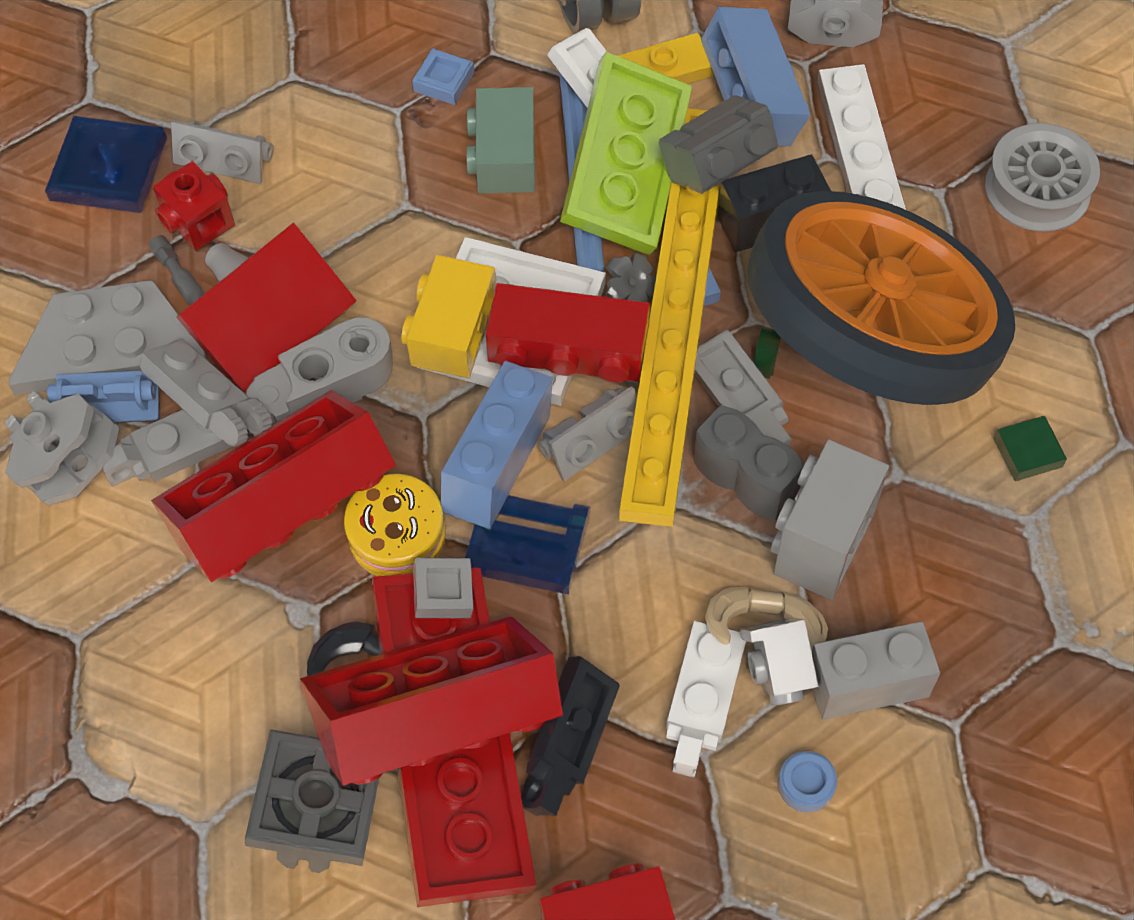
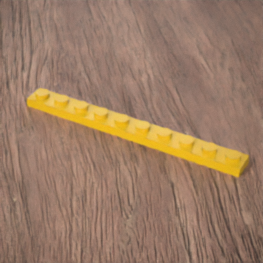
M687 108L684 124L708 110ZM671 182L620 503L619 521L673 527L721 183L701 194L689 189L688 186L683 187Z

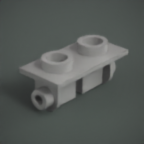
M177 120L171 121L174 164L185 166L194 161L203 171L254 183H262V160L269 162L273 154V144L266 142L264 136L258 135L254 138L236 133L233 134L202 126L199 121L195 120L189 123Z
M632 386L626 390L623 388H619L616 391L608 389L604 392L603 396L580 410L582 416L580 421L571 416L552 430L543 432V439L537 443L538 448L546 459L550 460L554 457L563 481H566L631 436L637 402L635 389Z

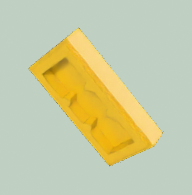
M698 32L617 55L686 84L714 76Z

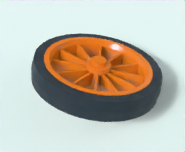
M817 191L800 194L787 199L775 208L759 231L747 268L748 282L755 303L770 326L787 344L809 362L840 381L873 395L894 401L921 405H940L964 400L982 389L1001 366L1014 339L1015 316L1012 305L1002 285L988 267L971 250L946 231L926 219L888 202L859 194L836 191Z

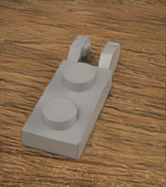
M183 338L142 353L139 366L141 371L204 429L209 428L217 437L224 440L225 444L233 447L246 442L248 429L250 434L253 433L256 436L272 426V416H270L266 406L263 407L257 398H249Z

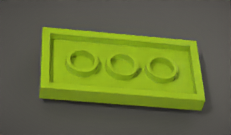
M607 51L599 60L560 222L650 255L657 248L672 182L670 177H668L659 146V139L674 130H680L681 126L684 125L692 90L691 85Z

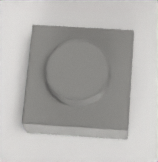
M415 558L413 566L415 618H471L473 611L471 559Z

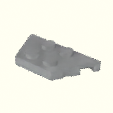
M153 280L53 294L9 378V386L14 395L32 393L33 390L36 392L47 391L49 384H56V374L141 371L139 366L143 352L182 338L207 361L208 359L204 350L176 318L177 312Z

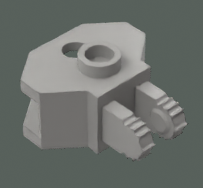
M790 0L788 30L809 44L856 47L876 39L880 35L883 0Z
M33 390L26 398L33 411L24 419L11 414L4 422L6 427L12 432L9 438L13 441L5 473L15 484L21 488H29L42 502L49 506L77 497L100 472L103 466L113 457L119 427L107 415L79 394L49 402Z

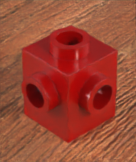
M191 161L177 171L169 173L162 181L152 186L159 206L155 208L159 221L169 233L172 234L178 231L195 251L235 226L227 199L228 193L224 185L214 173L206 175L194 161Z

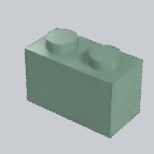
M533 87L476 88V108H467L468 137L476 136V145H467L468 174H477L478 193L535 192Z

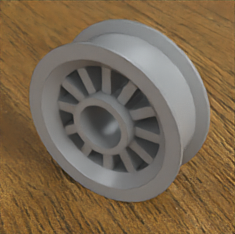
M1046 123L1023 125L1008 132L996 145L992 164L988 169L985 179L986 195L994 210L1002 218L1015 226L1038 232L1061 230L1077 222L1086 212L1091 200V194L1097 187L1100 178L1099 160L1089 143L1077 133L1067 128Z

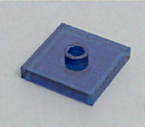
M73 116L45 189L49 201L141 213L167 140L164 127Z

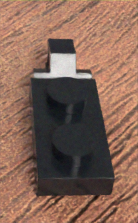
M581 656L568 657L558 682L563 716L544 722L529 756L530 761L527 764L526 773L531 776L526 780L521 799L523 808L535 816H557L563 797L565 795L569 796L576 784H584L620 687L617 681Z

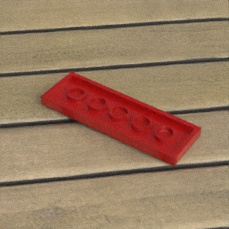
M481 567L471 568L473 595L471 618H415L413 573L373 577L371 590L380 653L384 654L489 623L490 618ZM510 733L492 738L483 747L475 749L460 748L438 755L433 762L423 766L407 765L397 768L417 908L534 891L537 884Z

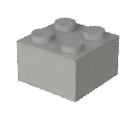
M829 439L819 458L810 454L798 479V485L801 487L795 500L790 498L786 500L775 525V528L779 530L770 552L778 555L774 575L833 601L875 514L890 465Z

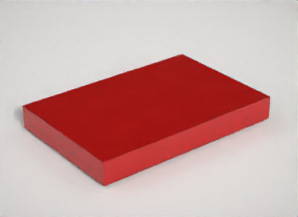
M293 222L178 314L176 318L225 377L246 394L248 387L254 382V377L280 364L278 355L315 337L357 300Z

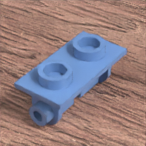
M142 371L56 374V384H49L47 388L49 402L79 394L107 415L114 423L159 420V387Z

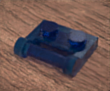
M508 495L490 529L474 525L465 558L471 559V568H481L482 577L569 595L583 539L589 524L591 506L575 503L573 508ZM499 515L567 528L566 535L496 520Z

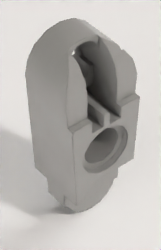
M356 317L346 320L278 355L280 364L254 377V382L248 387L246 395L249 398H257L263 407L266 406L267 411L272 416V425L280 422L330 390L353 403L363 399L362 396L376 391L383 386L391 374L393 352L387 329L380 322L371 318ZM324 376L319 380L310 381L312 377Z

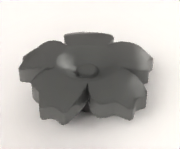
M635 253L631 256V259L628 256L610 259L606 269L613 278L607 281L608 289L605 293L606 296L640 302H648V299H653L656 276L648 275L653 271V267L648 262L646 256Z

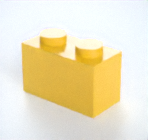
M441 255L435 256L430 273L424 272L420 277L417 288V302L419 304L415 315H407L402 329L401 341L402 344L408 347L411 366L470 379L488 326L497 284L495 267Z

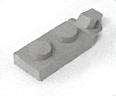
M729 330L723 331L698 346L694 375L718 407L721 405L740 411L756 424L762 436L775 438L790 447L791 437L782 427L783 424L789 421L783 408V401Z
M182 409L131 432V435L120 440L121 444L114 448L113 457L102 469L112 487L137 476L139 481L152 478L154 482H157L233 446L225 444V441L217 437L209 428L204 429Z

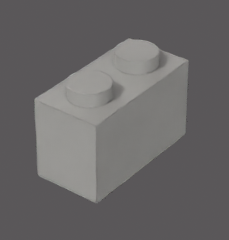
M923 621L814 644L812 649L819 686L813 688V692L822 720L928 698L940 675V670Z

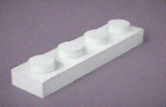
M865 65L819 70L817 84L846 192L872 197L906 210Z

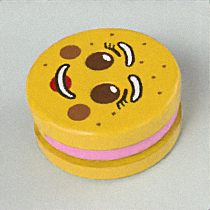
M405 474L384 475L383 479L374 487L364 491H356L346 506L344 528L350 550L359 565L375 576L413 573L415 558H438L443 550L446 539V527L441 502L435 491L416 477Z

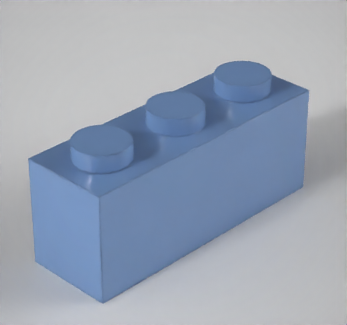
M718 6L701 38V42L724 101L737 95L748 99L750 102L756 101L767 105L771 113L778 146H791L811 114L768 10Z
M504 361L441 471V506L443 513L487 529L491 528L550 418L552 376Z

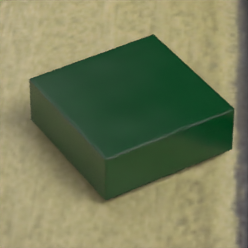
M1046 416L997 429L994 440L1014 481L1063 468L1067 460Z

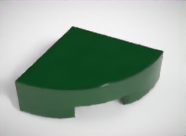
M762 326L754 364L764 378L770 379V376H773L781 337L774 329Z

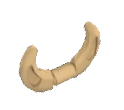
M730 587L722 590L710 599L705 615L709 631L724 645H728L731 639L727 623L731 618L747 613L748 610L775 615L782 613L785 619L792 617L804 619L811 652L814 644L826 642L828 632L823 615L810 602L802 597L786 592L781 594L753 589L749 592L748 587Z

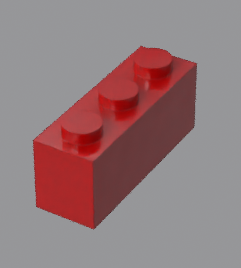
M497 283L486 330L488 362L498 363L502 366L504 361L522 367L549 370L557 375L582 374L597 376L614 383L626 380L640 382L649 326L650 303Z

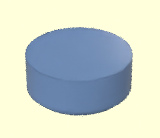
M802 751L790 756L784 762L778 778V789L781 797L790 807L800 812H816L826 807L833 798L837 787V774L831 762L823 755L811 751Z

